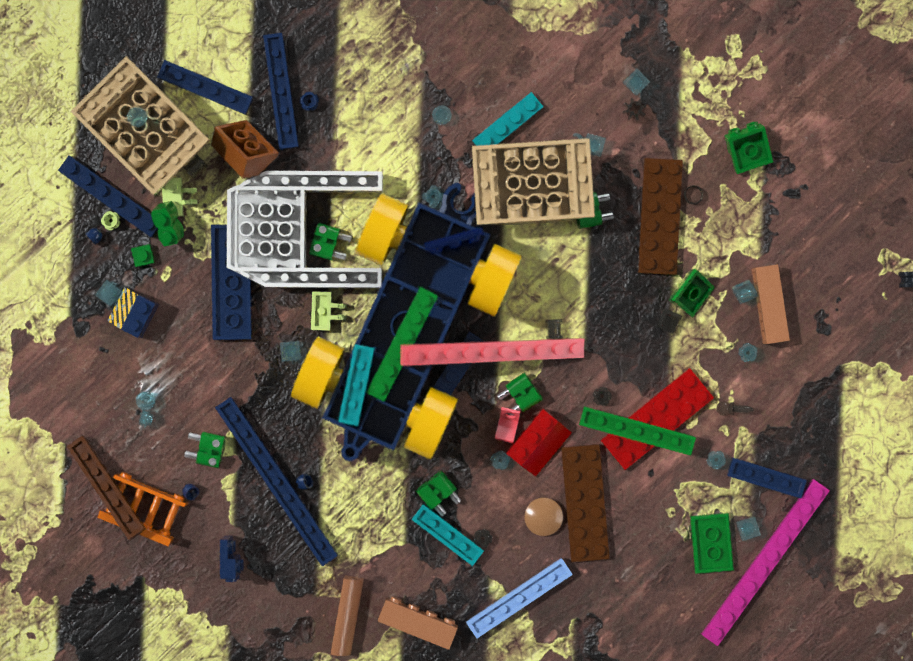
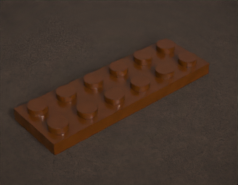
M644 158L638 273L677 275L683 160Z
M600 444L561 447L571 562L610 559Z

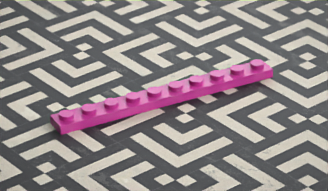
M811 480L804 490L802 498H798L701 634L716 646L720 644L829 492L827 488L816 480Z

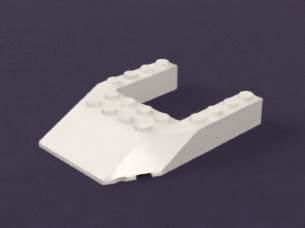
M265 171L227 190V268L264 287H381L383 283L382 268H306L307 192L383 193L382 171Z

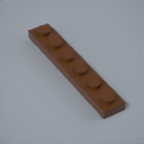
M80 436L67 446L68 450L127 539L132 540L146 530L85 436Z

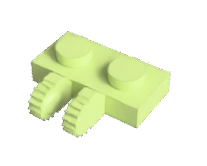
M181 177L172 178L162 188L163 203L172 201L177 208L178 216H184L183 205H197V200L195 199L183 200V193H197V188H182Z
M312 291L311 330L331 331V320H346L344 315H331V308L344 309L347 308V304L332 303V292Z

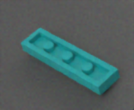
M532 92L529 93L474 138L472 142L476 146L498 145L540 111L543 105Z
M357 344L354 346L338 422L358 426L374 348Z
M424 504L411 519L471 566L475 564L484 552L481 547Z

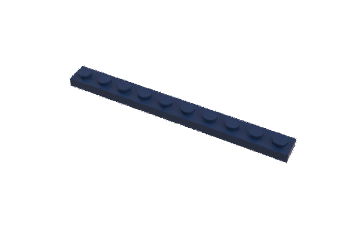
M230 397L216 406L215 409L321 566L336 558L338 553L234 399Z

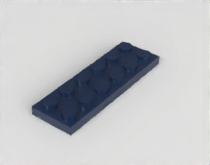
M227 224L211 225L213 340L252 339L251 279L227 268Z

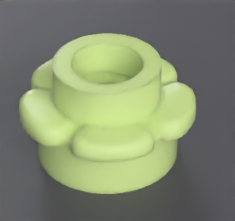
M108 211L101 219L102 225L108 230L118 228L120 216L116 212Z

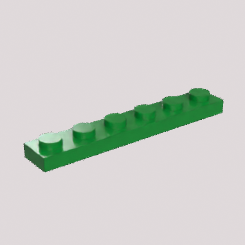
M420 287L366 393L383 402L385 401L403 366L401 365V345L414 344L438 297L437 295Z
M585 406L583 407L579 425L690 456L692 455L696 437Z

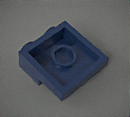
M225 535L220 539V579H225V582H237V579H240L241 571L244 570V560L241 559V554H233V552H236V540H233V535Z

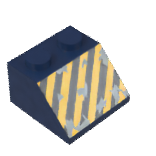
M124 287L108 321L119 329L137 338H142L159 304Z

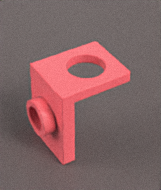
M501 408L495 435L496 440L509 443L514 442L520 411Z

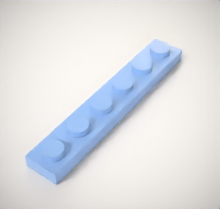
M560 558L476 614L466 623L475 637L479 638L573 574L563 559Z

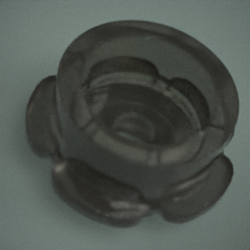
M606 387L595 389L593 400L597 405L605 406L612 398L611 392Z
M487 529L477 530L474 534V543L481 546V548L488 547L489 543L492 542V535H490V531Z

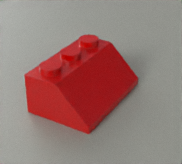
M542 408L507 450L506 454L536 477L572 432Z

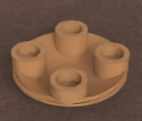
M538 498L530 502L525 511L527 527L531 532L539 536H548L555 533L563 521V513L560 506L549 498Z

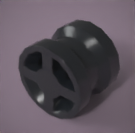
M913 271L898 272V276L901 279L899 288L913 287Z

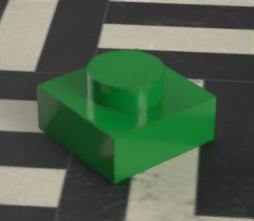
M151 244L131 248L135 267L155 263Z

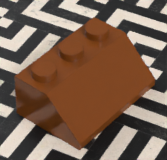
M247 120L220 125L214 128L211 146L242 179L259 175L279 154Z

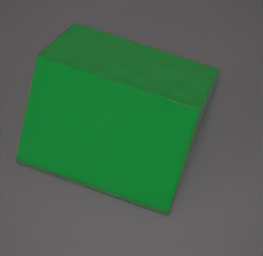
M691 269L669 298V301L693 318L715 287L698 270Z

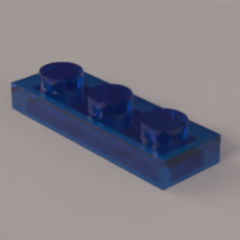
M482 227L430 241L424 243L426 252L430 251L431 254L443 251L442 247L450 246V249L462 246L461 242L469 240V243L480 241V237L484 234Z

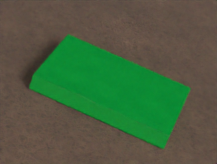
M729 513L690 516L695 574L734 571Z

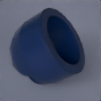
M97 228L90 229L85 233L95 245L102 239V232Z
M303 474L298 476L296 483H298V488L306 490L312 487L313 480L309 474Z
M189 483L182 489V493L187 500H194L199 495V489L194 484Z

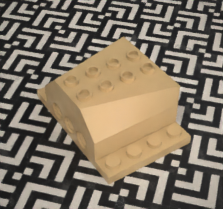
M125 57L71 111L153 195H156L210 141L190 118L128 57Z
M590 139L472 146L477 225L554 223L595 217Z

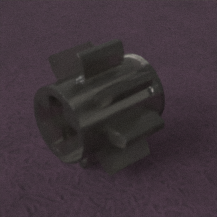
M630 98V104H623L627 109L622 114L629 116L628 121L631 118H635V121L638 122L639 115L645 116L642 110L646 108V105L642 106L640 104L641 99L634 101L633 98ZM632 105H634L635 108L639 109L636 112V114L634 113V111L630 112Z

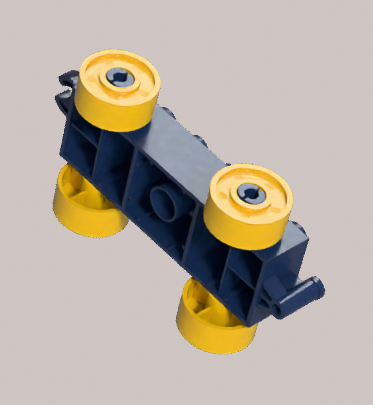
M454 183L447 188L443 195L440 211H436L418 202L408 227L403 225L409 205L382 193L375 203L360 236L355 251L356 255L383 266L391 249L396 250V254L355 343L374 348L358 426L338 422L353 350L344 370L340 369L339 366L345 348L317 337L298 374L291 398L319 409L327 392L333 394L322 419L344 428V446L341 450V455L347 461H353L358 458L362 453V449L370 441L394 450L405 426L412 430L404 448L431 460L458 400L431 387L423 405L416 403L433 364L402 366L384 402L366 392L420 287L438 297L414 344L443 343L469 283L476 287L468 305L495 316L522 257L495 244L487 262L480 259L490 234L471 226L473 220L476 219L475 193L471 198V207L467 211L461 212L454 207V198L461 192V185L459 183Z

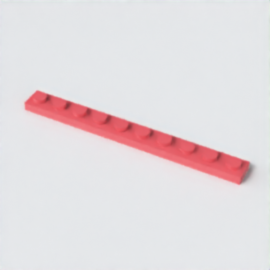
M584 338L401 345V365L403 366L584 358Z

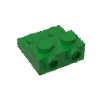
M751 122L746 125L747 128L741 130L733 128L728 131L729 134L724 135L736 174L773 163L765 126L761 123Z

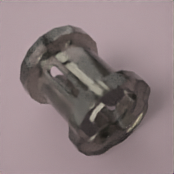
M196 154L183 168L194 179L196 174L202 168L208 167V165Z
M562 319L545 320L548 329L546 339L563 338V335H561Z

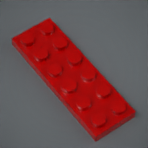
M688 368L628 418L674 431L714 397L694 372ZM610 433L600 440L624 470L654 447V445Z

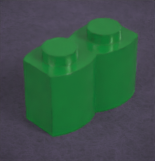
M172 201L159 203L152 210V220L158 228V237L164 247L177 244L184 236L183 225L177 219L178 211Z

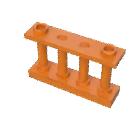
M121 472V474H115L113 478L119 480L118 487L122 493L127 484L137 488L131 503L135 513L144 491L155 495L145 522H142L146 530L139 535L169 547L174 540V537L170 536V529L180 506L186 507L189 502L182 495L175 493L173 496L131 479L132 475ZM163 498L173 502L163 528L158 531L153 529L152 523ZM107 508L99 511L97 518L119 526Z

